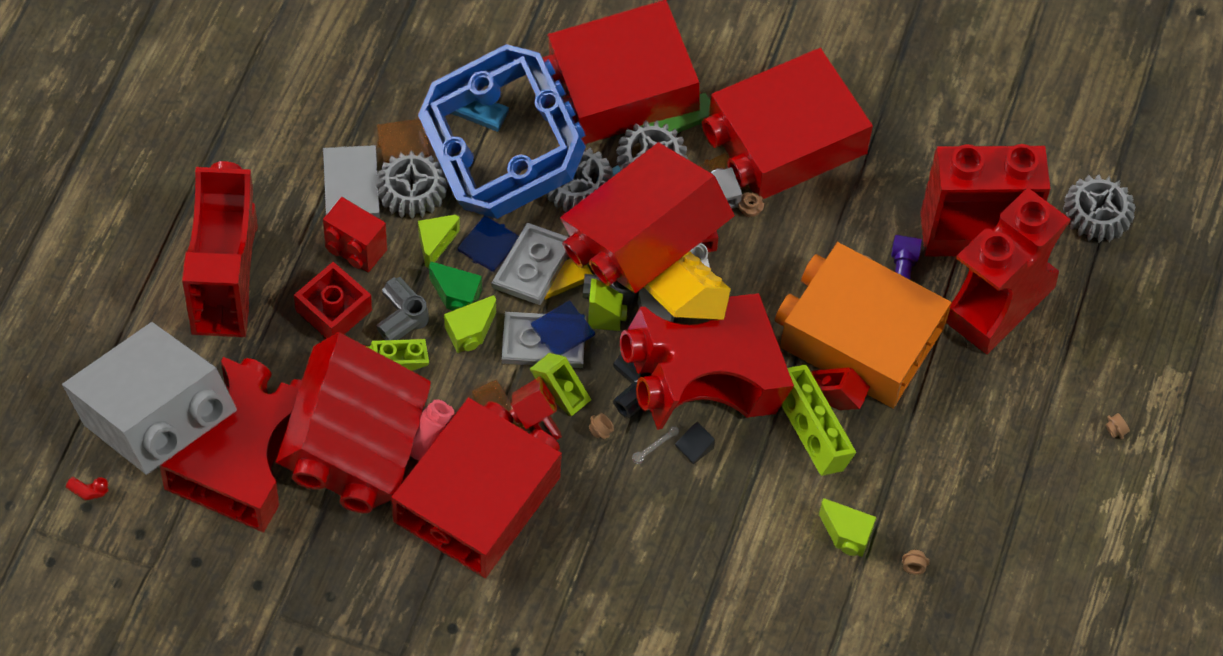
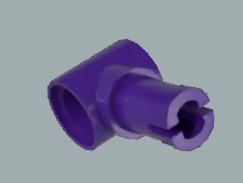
M895 235L891 255L896 264L895 272L910 280L912 266L919 259L922 239Z

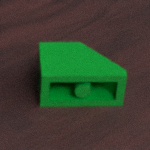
M430 262L429 279L446 309L454 311L478 301L482 291V276Z

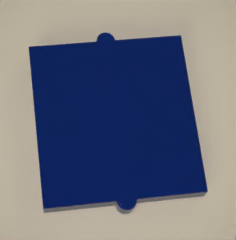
M484 215L460 244L458 251L473 259V263H479L494 272L507 257L519 236L505 228V224H498Z
M570 300L531 323V327L541 339L540 343L545 344L551 353L562 355L595 336V332L585 320V315L580 314Z

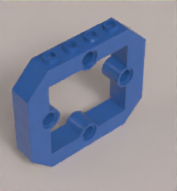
M506 44L432 82L418 116L453 194L464 210L498 219L572 181L586 148L582 140L586 135L580 123H574L572 119L576 114L570 102H564L562 98L566 93L560 81L555 82L552 77L556 72L550 60L544 61L538 52ZM527 75L536 94L535 106L544 120L550 123L560 146L534 160H531L526 155L514 156L508 163L507 174L477 188L468 169L473 163V153L462 138L453 136L445 116L475 100L482 105H492L500 98L501 87ZM485 86H488L487 89L481 91L482 88H484ZM555 103L553 107L547 109L550 104ZM461 151L458 156L453 157L455 153ZM528 169L526 173L519 175L521 171Z

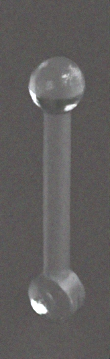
M670 427L669 432L642 452H635L632 456L633 462L635 464L642 463L643 457L670 437L678 436V427Z

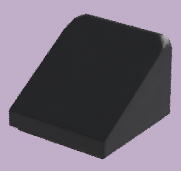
M696 422L676 442L675 446L695 464L714 449L715 439L699 422Z

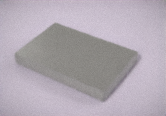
M376 145L323 148L326 215L338 200L344 197L375 217L380 218L378 188H376V181L378 179Z
M527 223L491 283L492 288L541 305L564 262L569 257L562 245V242L569 237Z
M505 312L502 364L535 365L548 353L566 356L572 368H583L586 316Z

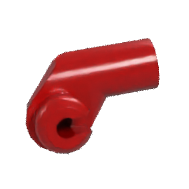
M71 477L66 484V489L83 500H92L106 495L109 483L105 478L98 477L93 483L86 485L77 478Z

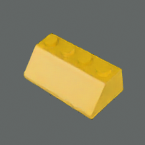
M690 251L644 286L674 317L724 320L731 290L722 281V278L716 276L711 271V268L705 266L700 261V258L693 255Z

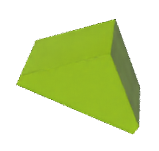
M457 215L418 221L419 239L427 268H429L430 262L437 261L459 233L460 217Z

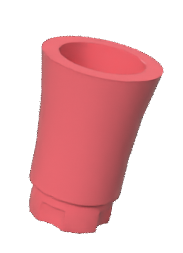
M433 400L424 409L413 440L410 453L412 458L418 461L421 460L453 418L455 412L452 406L447 405L442 400Z

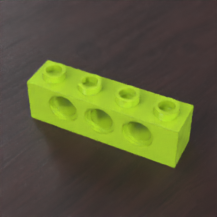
M807 365L788 368L794 387L781 405L820 475L844 471L856 454L853 445Z

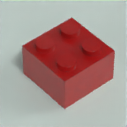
M341 197L323 218L325 247L331 254L335 256L340 255L348 260L353 267L361 268L369 273L387 251L386 223L344 197Z
M335 262L328 265L294 294L296 312L326 338L337 332L346 334L372 311L371 294Z

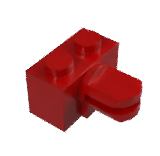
M541 376L512 393V403H510L512 409L510 413L517 424L522 423L525 429L534 426L535 429L548 433L541 422L543 421L555 440L562 438L560 430L550 416L557 412L555 398Z

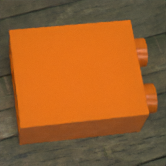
M837 242L826 259L815 254L808 263L801 278V282L808 287L801 298L788 294L782 302L775 317V322L784 327L780 348L820 370L851 367L870 386L867 395L894 409L944 330L952 302Z

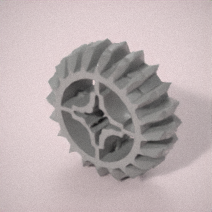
M646 120L643 123V128L636 123L633 131L628 129L625 132V137L620 138L619 144L621 146L617 147L616 152L619 155L617 163L622 165L620 171L658 143L652 140L659 141V143L687 159V156L684 155L687 152V147L682 146L683 137L676 138V129L669 132L668 124H665L663 128L658 127L659 122L657 120L653 126H650ZM640 143L641 152L638 153L637 157L632 158V148Z
M589 147L583 153L573 180L566 183L562 188L558 187L547 193L548 200L550 202L554 201L556 208L563 206L565 213L612 178L613 170L609 166L607 158L602 159L600 152L593 154V150ZM594 172L599 177L596 184H594L591 179V175Z
M412 150L408 156L400 152L398 159L391 156L389 163L384 162L382 170H379L377 174L376 188H378L377 195L379 200H382L384 208H390L392 214L399 211L401 218L405 214H409L411 219H413L417 213L423 218L425 211L433 213L434 206L440 207L442 199L446 197V188L448 187L443 169H441L440 162H434L432 155L424 158L423 152L418 156H415ZM411 179H413V190H410Z
M1100 174L1096 176L1095 180L1090 175L1085 178V181L1079 179L1076 185L1070 187L1064 199L1063 210L1066 216L1070 218L1071 230L1079 229L1078 236L1086 234L1088 235V241L1092 237H1096L1099 243L1103 240V237L1110 242L1114 236L1117 238L1122 236V233L1126 232L1130 227V223L1133 222L1135 204L1132 203L1133 195H1127L1128 187L1120 188V180L1113 183L1110 176L1103 180Z

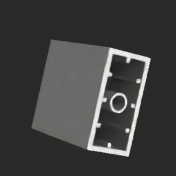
M153 322L62 384L84 426L146 475L237 410L217 368Z

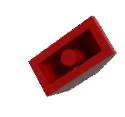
M851 367L811 371L831 407L838 410L861 408L870 386Z

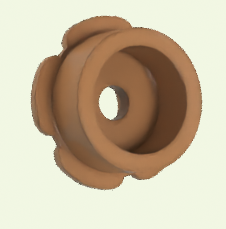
M747 192L742 195L738 207L743 215L755 217L764 209V202H762V197L757 193Z
M603 413L591 416V424L589 425L591 433L596 438H609L610 433L614 431V426L610 419Z
M1117 413L1112 417L1110 415L1107 417L1109 422L1105 426L1113 438L1119 436L1120 439H1124V435L1130 432L1122 416Z
M911 550L902 557L903 569L909 574H922L926 571V566L929 565V559L925 558L922 551Z

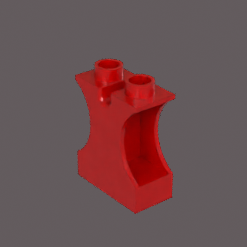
M220 161L212 164L211 168L196 167L193 228L190 245L185 253L182 278L192 335L246 337L249 313L251 255L258 223L256 207L252 203L253 184L251 170L242 169L233 162Z
M1027 188L1000 214L999 222L993 230L984 229L957 255L956 259L967 266L969 272L961 289L951 303L946 324L985 354L993 350L1056 287L1059 270L1048 263V259L1057 240L1070 223V218L1031 189Z
M759 293L729 297L724 320L712 319L697 325L673 323L657 316L645 306L640 307L628 330L622 331L620 336V350L626 363H634L637 373L652 374L651 376L638 379L636 394L640 407L643 410L651 411L657 430L663 429L675 408L694 400H713L724 403L742 413L746 418L776 414L794 387Z
M223 357L221 366L224 384L237 410L159 465L164 490L264 533L279 507L276 480L272 476L271 469L279 453L302 380L294 379L290 385L281 383L274 393L268 394L267 383L272 373L265 365L250 358L243 359L241 364Z

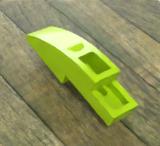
M425 339L372 341L370 346H366L411 371L429 365Z

